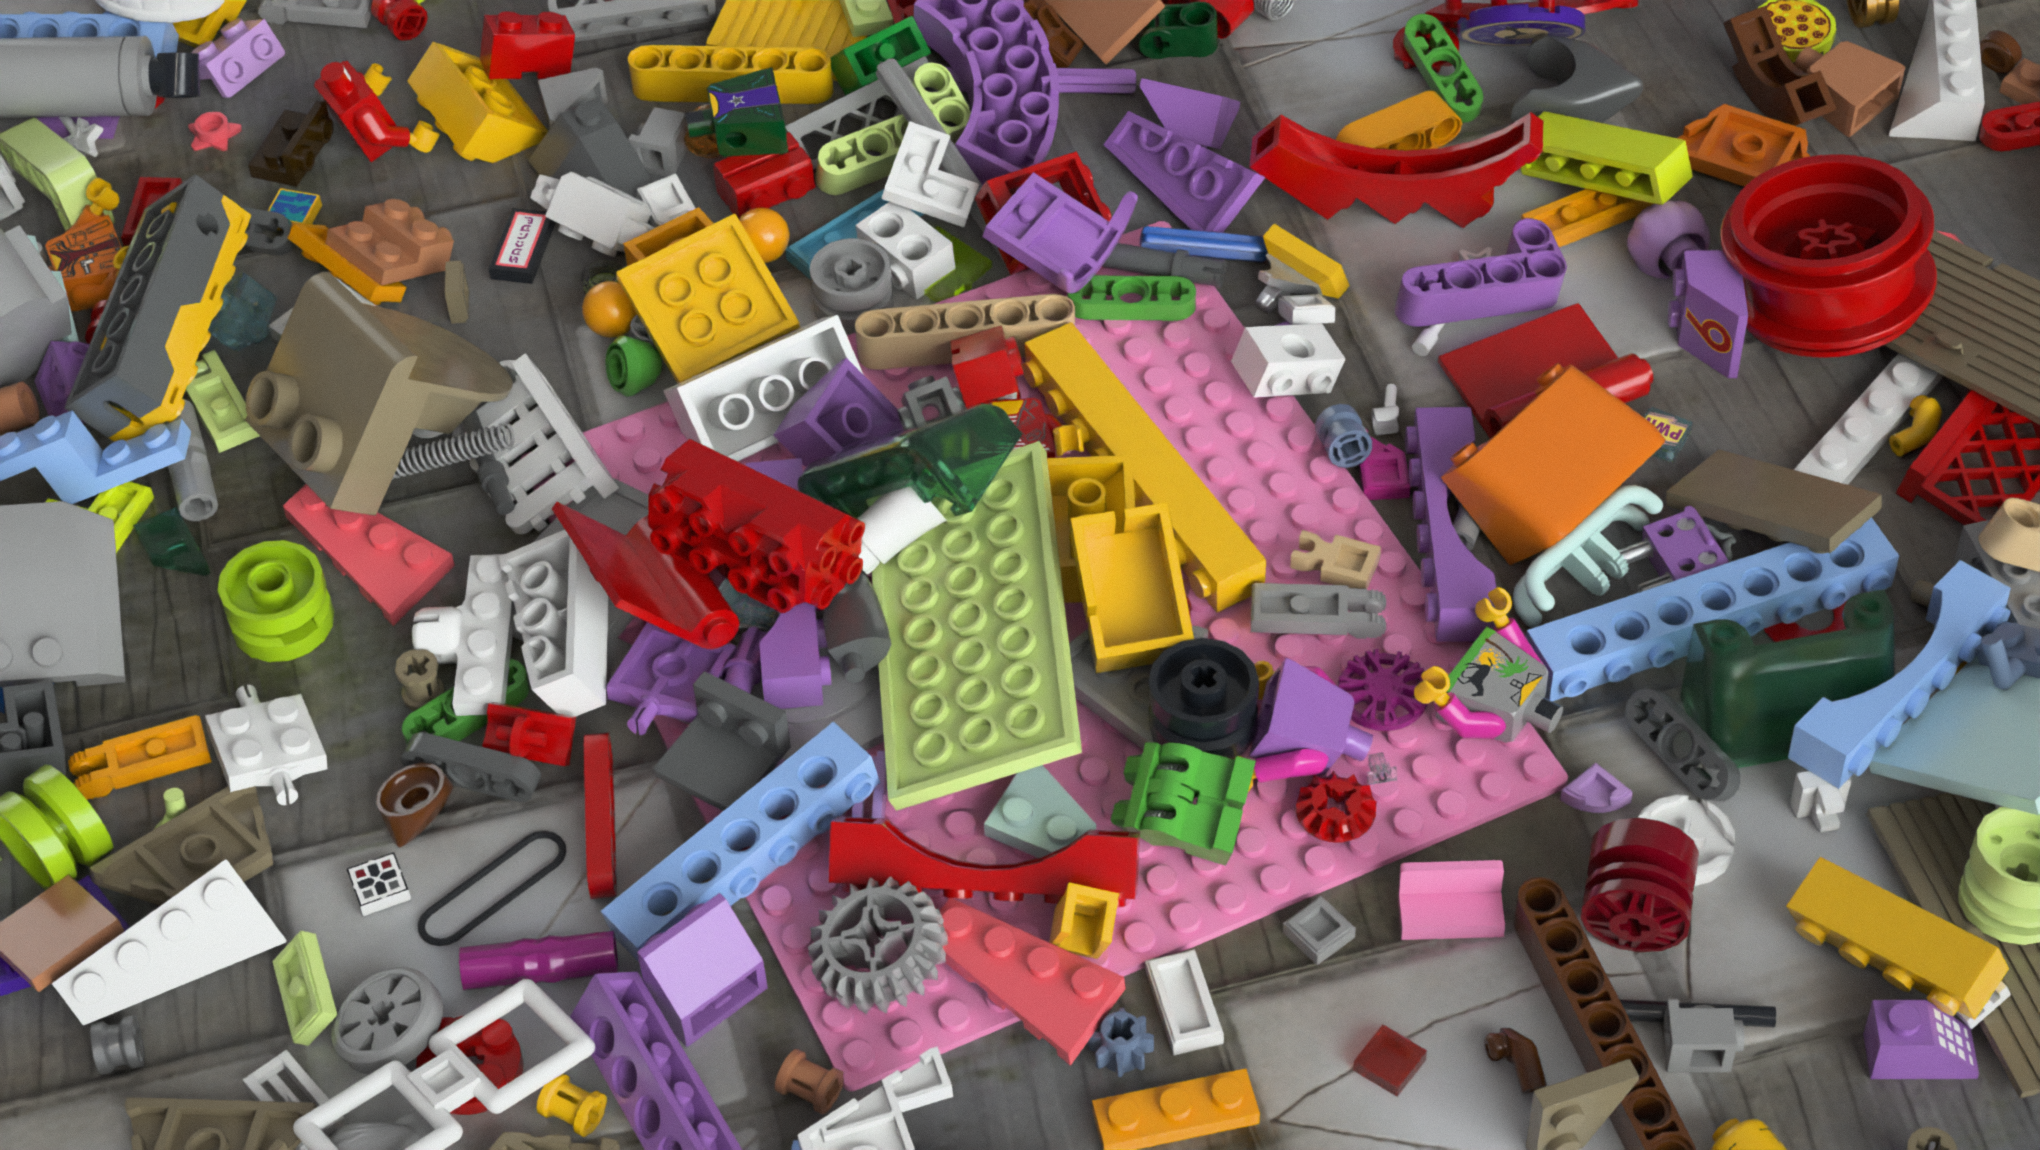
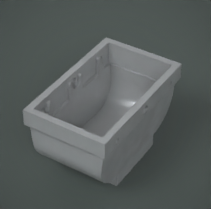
M20 225L6 232H3L0 228V388L22 382L34 374L41 366L50 341H59L72 334L67 294Z

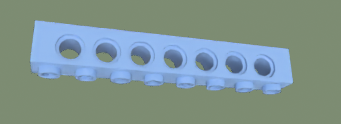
M1871 517L1831 553H1814L1808 547L1789 542L1527 630L1526 638L1549 671L1546 698L1550 701H1555L1564 697H1575L1584 693L1587 689L1608 682H1620L1634 673L1652 667H1664L1672 661L1696 652L1705 653L1714 649L1717 645L1738 638L1752 637L1761 630H1764V628L1781 622L1790 624L1798 621L1805 615L1823 609H1835L1849 599L1867 594H1879L1892 586L1899 555Z

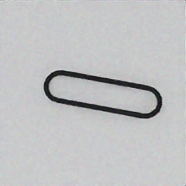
M539 831L528 835L429 907L421 915L418 922V933L421 938L430 945L435 946L450 945L458 941L557 868L566 855L565 842L559 835L549 831ZM542 838L551 839L557 843L559 853L550 864L455 934L439 939L433 938L427 933L425 924L432 914L529 843Z

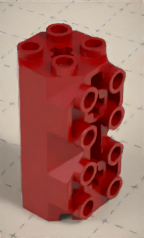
M688 439L666 457L660 470L667 473V477L662 486L654 483L648 494V525L653 530L650 534V540L661 554L670 555L671 558L694 568L702 574H707L717 566L726 563L730 568L728 580L736 591L747 594L749 597L780 613H786L794 606L803 602L824 610L831 603L833 597L844 588L846 583L851 585L858 579L863 569V559L859 555L865 531L864 522L692 439Z

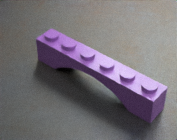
M1471 407L1416 408L1414 426H1406L1405 430L1406 454H1414V458L1409 461L1410 486H1418V491L1413 493L1414 519H1422V524L1417 527L1418 553H1426V558H1422L1421 584L1422 587H1430V593H1426L1425 618L1426 622H1434L1436 642L1476 641L1486 626L1491 629L1495 627L1493 621L1484 622L1475 613L1476 603L1483 598H1487L1492 607L1495 608L1493 602L1488 597V592L1496 588L1494 573L1478 561L1460 540L1451 523L1447 508L1448 501L1453 493L1441 479V476L1454 465L1450 460L1451 456L1470 442L1475 444Z
M802 458L746 463V466L814 498L813 477H803ZM806 602L794 606L786 613H781L774 626L759 642L764 701L780 709L823 705L822 686L832 685L829 656L819 657V648H827L823 619H816L815 611H825V609H819Z

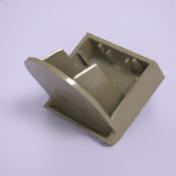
M321 272L312 276L302 287L267 370L258 373L251 381L246 395L247 417L245 421L330 509L376 516L415 428L451 434L482 401L496 402L507 398L513 387V381L510 374L499 362L462 337L420 318L391 309L363 304L330 272Z

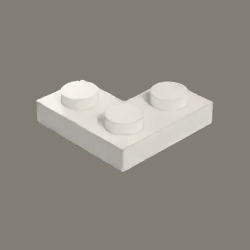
M909 121L885 185L882 199L964 227L979 184L939 170L951 135Z

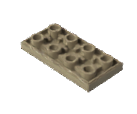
M1720 449L1666 491L1667 506L1684 511L1686 506H1692L1693 508L1695 507L1701 518L1706 517L1726 523L1732 529H1747L1767 535L1773 541H1788L1799 544L1819 554L1834 551L1843 541L1882 509V497L1879 493Z

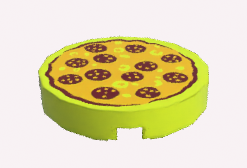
M1768 0L1758 7L1766 5L1781 44L1792 62L1796 61L1800 52L1806 47H1810L1819 53L1823 52V55L1830 50L1835 40L1836 22L1830 11L1814 0Z

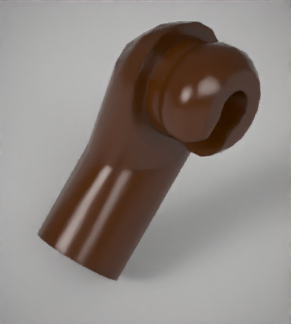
M1500 1028L1499 1033L1493 1032L1486 1035L1484 1046L1488 1058L1492 1061L1506 1058L1508 1062L1515 1065L1522 1094L1534 1093L1535 1090L1547 1087L1537 1046L1532 1040L1512 1028Z

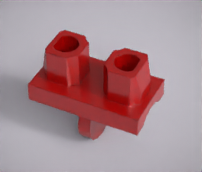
M497 702L488 703L487 729L482 747L508 753L512 756L523 757L527 760L560 766L570 765L576 722L575 716Z

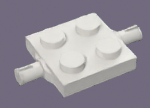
M247 685L248 696L244 686H241L236 691V697L241 705L240 708H232L205 715L207 732L230 792L253 786H272L279 804L287 805L286 796L289 804H292L298 798V793L292 781L302 775L327 769L326 753L302 695L281 697L261 703L253 685Z

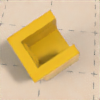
M1068 883L1065 894L1054 909L1049 943L1076 955L1098 959L1112 942L1119 893Z

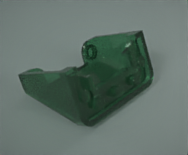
M978 404L884 433L814 461L805 468L797 482L798 490L857 519L869 508L866 499L911 487L924 503L932 502L934 497H940L953 503L950 510L955 516H959L973 511L1022 436V433L1002 408L996 405Z
M1884 589L1852 596L1845 603L1842 618L1846 629L1754 646L1747 630L1737 622L1722 619L1693 624L1680 693L1686 713L1727 754L1738 768L1788 759L1795 724L1822 697L1831 702L1846 699L1871 690L1895 676L1894 612Z

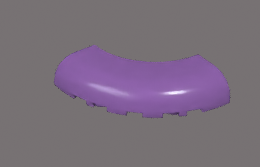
M917 0L914 4V20L927 45L950 64L959 76L969 97L972 111L969 121L955 146L982 186L987 180L1044 162L1057 126L1059 108L1058 72L1049 51V42L1045 32L1037 19L1033 20L1023 7L1024 1Z

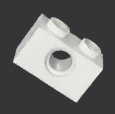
M1322 323L1245 327L1231 363L1253 397L1331 393L1344 364L1345 357Z

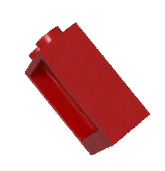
M1077 151L987 180L974 198L987 225L1034 172L1051 184L1059 182L1063 192L1107 221H1110L1112 218L1108 206L1101 202L1093 185V176L1090 169L1082 163ZM998 248L1010 275L1030 269Z

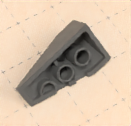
M599 98L560 113L528 160L530 168L537 177L541 174L560 179L561 176L574 172L583 177H594L637 198L638 188L653 183L619 123Z

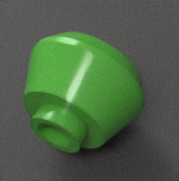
M625 335L619 336L609 345L606 352L605 366L608 380L613 389L623 396H633L655 383L657 376L662 371L661 356L648 342Z

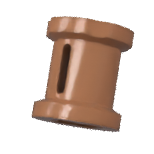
M794 1049L785 1058L779 1069L775 1081V1090L782 1095L792 1093L812 1103L814 1111L825 1114L831 1109L841 1092L844 1083V1072L837 1068H832L829 1071L807 1060L805 1052Z

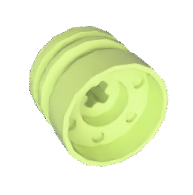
M1999 807L1983 818L1976 831L1970 849V858L1965 865L1964 874L1958 886V901L1966 918L1983 933L2002 942L2022 945L2040 942V815L2008 807Z

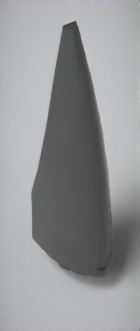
M862 570L858 579L853 584L849 585L846 583L844 588L833 597L831 603L825 608L823 616L828 651L845 673L846 680L851 683L862 681L865 677V672L882 661L887 656L892 645L889 629L878 597L866 573Z

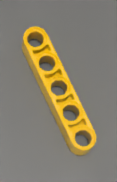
M644 45L635 48L628 55L633 94L636 98L643 101L709 102L707 88L710 84L767 68H773L781 104H819L830 99L834 92L830 55L820 48Z

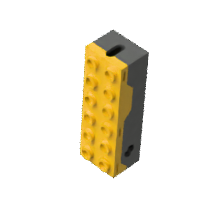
M196 174L144 209L64 408L66 410H73L79 419L114 442L118 440L127 441L140 436L157 424H163L166 421L169 423L173 422L180 415L185 406V400L182 399L185 389L198 371V366L195 364L200 351L207 345L211 337V332L208 331L210 323L223 305L221 294L225 285L235 273L236 267L233 265L235 257L248 239V234L245 231L251 218L250 213Z

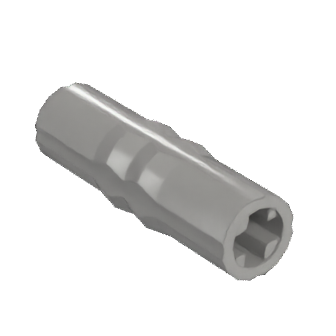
M185 400L182 412L174 421L182 418L191 430L186 457L167 467L172 479L180 515L190 521H200L214 515L218 509V501L194 405L190 401Z

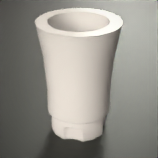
M902 470L889 488L857 518L865 523L861 553L859 555L863 559L862 570L868 575L880 564V561L886 564L898 552L924 533L947 521L904 470Z

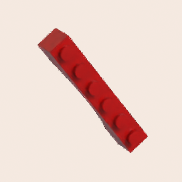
M837 816L831 821L828 883H842L841 891L849 892L850 884L859 890L866 889L870 877L877 881L879 886H883L887 879L892 877L898 882L900 887L909 881L911 885L916 887L918 893L923 892V888L943 889L942 896L947 898L968 899L973 898V891L993 892L994 900L1023 901L1024 893L1044 894V902L1058 904L1065 894L1068 883H1074L1119 893L1117 907L1126 906V899H1135L1138 893L1140 832L1088 830L1069 845L1043 857L1018 863L980 864L957 860L932 851L908 837L889 819Z

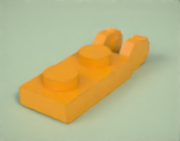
M194 715L103 741L102 745L73 753L74 755L70 756L68 760V766L72 775L79 777L75 779L73 784L87 800H93L95 797L107 796L113 788L115 790L208 764L212 761L200 716Z

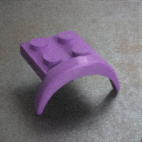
M1033 172L985 226L982 237L1060 289L1073 294L1082 289L1093 278L1114 250L1132 216L1138 196L1136 193L1128 191L1123 196L1111 220L1107 221Z

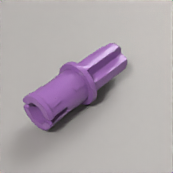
M749 627L742 634L734 657L725 664L726 677L724 681L751 694L753 686L758 684L762 678L759 642L767 632L760 631L758 627Z

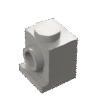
M654 107L646 123H641L637 135H630L628 140L648 174L668 177L676 173L690 145L685 113Z
M1678 999L1667 1000L1662 1025L1667 1072H1731L1735 1052H1743L1744 1050L1743 1021L1734 1020L1733 1008H1715L1710 1005L1679 1008Z

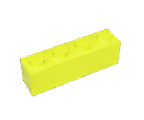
M1546 111L1538 116L1544 121L1543 152L1534 162L1521 167L1522 175L1663 205L1693 177L1685 140Z

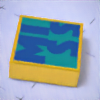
M280 188L268 211L282 214L292 223L312 224L322 207V202L318 194Z

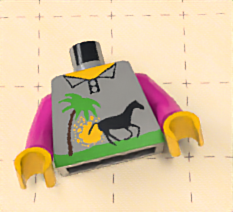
M1497 587L1488 592V597L1493 602L1495 608L1492 607L1487 598L1481 599L1475 606L1477 617L1484 622L1493 621L1495 627L1491 629L1486 626L1449 676L1442 668L1432 666L1421 674L1423 681L1414 688V696L1417 701L1424 704L1434 701L1436 703L1434 707L1436 718L1448 723L1459 736L1463 738L1496 739L1507 743L1514 741L1527 722L1551 733L1562 716L1563 707L1545 698L1549 671L1528 642L1515 619L1506 616V613L1511 609V597L1505 589Z

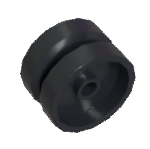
M1207 638L1186 640L1164 650L1152 664L1148 679V697L1150 701L1148 709L1149 728L1153 741L1160 745L1165 743L1186 744L1202 752L1231 759L1242 755L1253 742L1258 723L1257 700L1259 679L1254 663L1241 649L1221 640Z

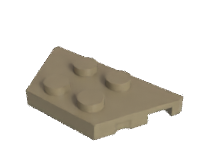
M227 786L91 866L92 882L97 886L161 906L225 859H227L243 882L249 880L273 865L272 851L268 834L265 830L264 817L259 804L256 786L230 792Z
M127 1097L125 1101V1110L131 1118L134 1134L131 1137L133 1150H295L302 1142L293 1131L295 1121L317 1107L315 1103L141 1097Z

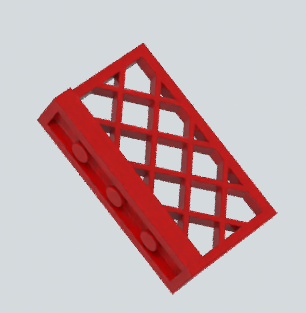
M1971 390L1909 467L1896 494L1910 503L1917 496H1920L1963 525L1986 521V519L1980 516L1978 507H1998L1999 510L2006 499L2019 498L2031 502L2040 491V465L2027 466L2023 451L2040 450V425L2016 412H2009L2008 408ZM2032 423L2037 438L2018 439L2013 424ZM1983 425H2002L2006 439L1987 440ZM2010 451L2015 466L1996 467L1991 452ZM1979 452L1984 468H1965L1961 453ZM2019 478L2024 493L2005 494L2000 479ZM1988 479L1993 495L1974 496L1969 480ZM1941 481H1957L1962 496L1950 497L1936 488L1935 485Z

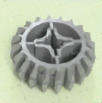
M870 877L866 889L859 890L850 884V895L844 899L832 895L834 909L832 911L819 910V920L822 925L810 928L811 938L814 942L808 946L809 957L813 962L811 964L813 967L812 972L816 979L822 982L821 986L825 993L831 996L832 999L837 998L839 1003L847 1009L856 1004L859 1011L867 1014L875 1003L880 1011L887 1013L890 1002L895 1000L900 1005L907 1007L908 998L906 995L914 991L924 996L925 987L922 982L925 979L938 980V970L935 965L946 962V952L943 946L948 944V934L943 927L944 919L939 909H935L931 898L924 891L918 893L916 887L911 885L909 881L900 887L896 880L889 877L884 885L880 887L878 882ZM885 919H900L910 924L902 925L901 921L888 922ZM854 965L856 969L868 968L870 972L853 971L845 966Z

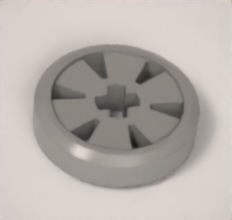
M396 967L376 973L353 989L340 1005L337 1016L332 1024L331 1038L333 1046L343 1060L359 1073L371 1074L390 1061H400L403 1065H406L429 1045V1039L437 1033L443 1016L442 997L432 982L416 969Z

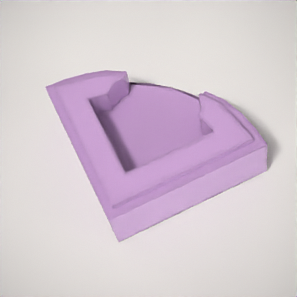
M1594 763L1562 789L1560 800L1581 811L1605 813L1618 810L1631 803L1633 792L1600 765Z

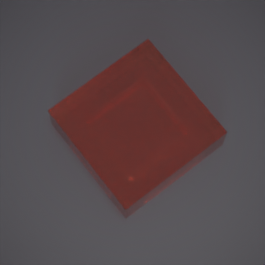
M1382 1025L1354 1060L1353 1071L1398 1097L1426 1061L1427 1050L1387 1026Z

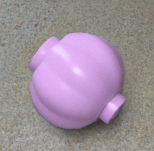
M1668 200L1663 205L1652 204L1643 209L1635 218L1634 225L1630 229L1627 238L1628 251L1637 267L1647 275L1664 279L1670 278V276L1658 266L1659 257L1673 272L1674 269H1681L1684 250H1708L1710 244V232L1703 215L1691 203L1680 200Z

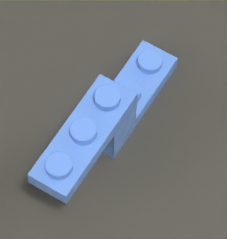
M73 410L57 417L53 415L47 416L38 421L33 427L18 433L8 432L0 436V481L36 467L62 501L74 504L185 459L191 430L181 418L167 425L157 424L149 428L144 434L130 440L115 441L106 447L105 450H102Z

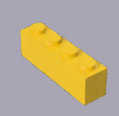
M1819 857L1786 905L1797 923L1795 930L1806 940L1818 946H1821L1825 941L1839 948L1838 953L1848 962L1859 968L1865 969L1869 964L1883 972L1882 976L1893 986L1905 992H1909L1912 987L1928 995L1926 998L1929 1002L1950 1016H1954L1958 1011L1975 1020L2009 970L1997 946L1822 857Z

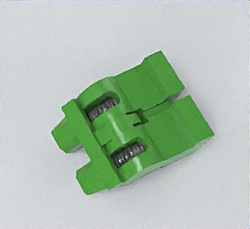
M1145 742L1142 754L1127 757L1123 774L1125 781L1133 786L1130 800H1120L1118 803H1115L1111 822L1124 831L1140 832V838L1153 846L1166 845L1185 850L1184 853L1226 866L1233 853L1243 814L1242 808L1246 802L1256 761L1238 756L1235 759L1202 752L1193 746L1181 743H1165L1160 745L1157 742ZM1194 797L1197 798L1196 804H1193Z

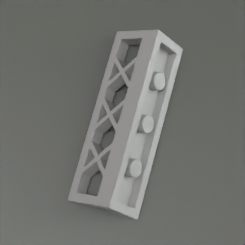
M548 0L549 12L566 15L575 33V42L717 20L715 0H613L606 2L604 0H580L573 7L560 9L557 8L556 0Z
M926 56L902 67V69L913 83L917 69L929 62ZM878 79L786 125V133L790 132L799 143V146L808 154L801 141L802 138L812 133L827 138V143L843 136L837 134L841 119L846 116L863 121L860 130L869 127L870 124L880 123L884 120L872 116L876 101L882 98L894 101ZM927 87L929 92H938L934 88ZM867 106L865 113L858 111ZM896 107L894 117L902 114L898 107ZM832 124L830 131L823 129L824 127ZM818 158L811 160L813 170L817 168Z

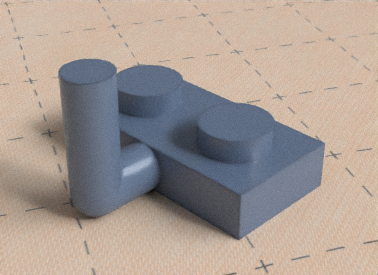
M2004 621L1991 634L1984 636L1981 640L1982 643L1975 648L1979 664L1989 667L1993 684L1998 689H2008L2022 675L2040 678V629Z

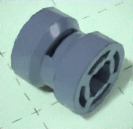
M1346 404L1332 405L1323 410L1318 416L1315 423V431L1325 446V451L1333 464L1338 467L1349 468L1365 461L1372 450V439L1365 427L1362 426V421L1355 408Z

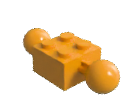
M698 207L623 243L627 266L714 223ZM755 208L740 217L739 221L764 263L775 261L782 256L789 244L790 233L786 221L779 213L768 208ZM605 281L593 286L586 294L582 304V314L585 323L594 333L603 337L615 338L626 334L631 330V321L637 315L621 285L616 281Z

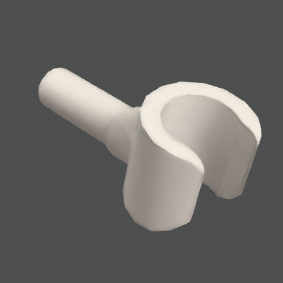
M1394 384L1386 386L1384 407L1372 408L1371 419L1374 435L1398 433L1397 418L1399 416V407L1396 406L1397 386Z

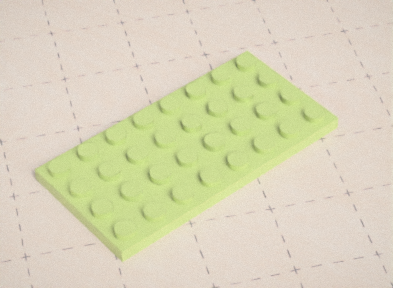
M1040 441L916 482L915 484L947 521L924 533L898 552L886 564L880 561V564L872 571V585L884 613L892 644L887 656L878 663L888 801L896 811L1082 753L1047 453ZM881 495L866 499L867 509Z

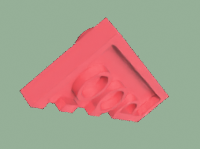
M307 484L283 505L286 518L319 551L323 550L332 559L333 566L343 576L347 575L358 586L359 592L370 603L374 602L382 610L383 616L393 626L455 566L450 552L378 512L374 516L330 509Z
M949 898L940 910L944 919L943 927L948 934V944L943 946L946 952L945 963L968 982L974 981L983 988L993 1003L1002 1010L1007 1008L1023 1021L1026 1030L1038 1040L1045 1039L1056 1048L1057 1055L1071 1066L1126 989L1124 977L958 900Z

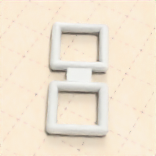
M523 979L432 1035L429 1039V1048L437 1057L412 1072L400 1061H390L298 1118L293 1125V1131L309 1150H339L321 1129L393 1085L435 1129L403 1150H444L458 1141L463 1133L462 1126L450 1114L451 1111L476 1097L491 1113H502L591 1056L595 1051V1043L539 986L530 979ZM526 1003L567 1046L498 1089L456 1045L521 1004Z

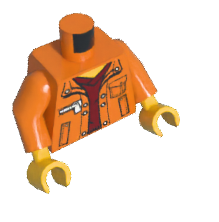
M101 178L91 181L86 190L87 199L93 202V204L85 206L75 224L64 234L47 241L45 244L51 266H48L50 271H61L70 309L73 312L89 308L93 309L97 302L108 300L129 249V246L121 247L109 214L104 215L103 213L104 209L111 211L118 206L119 196L112 190L111 184Z

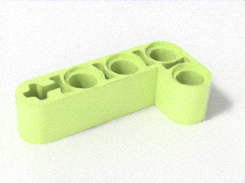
M932 62L923 64L915 72L913 85L945 132L951 135L950 139L955 145L969 121L971 114L969 106L946 67ZM931 87L938 90V92H928L924 88ZM903 114L823 145L819 151L815 174L816 184L821 191L831 195H839L889 176L909 124ZM950 121L955 123L957 126L950 127L943 124L942 122ZM873 150L881 153L882 155L871 156L868 153H866V151Z
M35 117L0 133V151L7 163L52 201L65 231H67L75 224L85 206L93 204V202L87 199L86 190L90 182L96 179L97 176L86 157ZM104 209V215L109 214L112 224H114L115 219L112 211Z

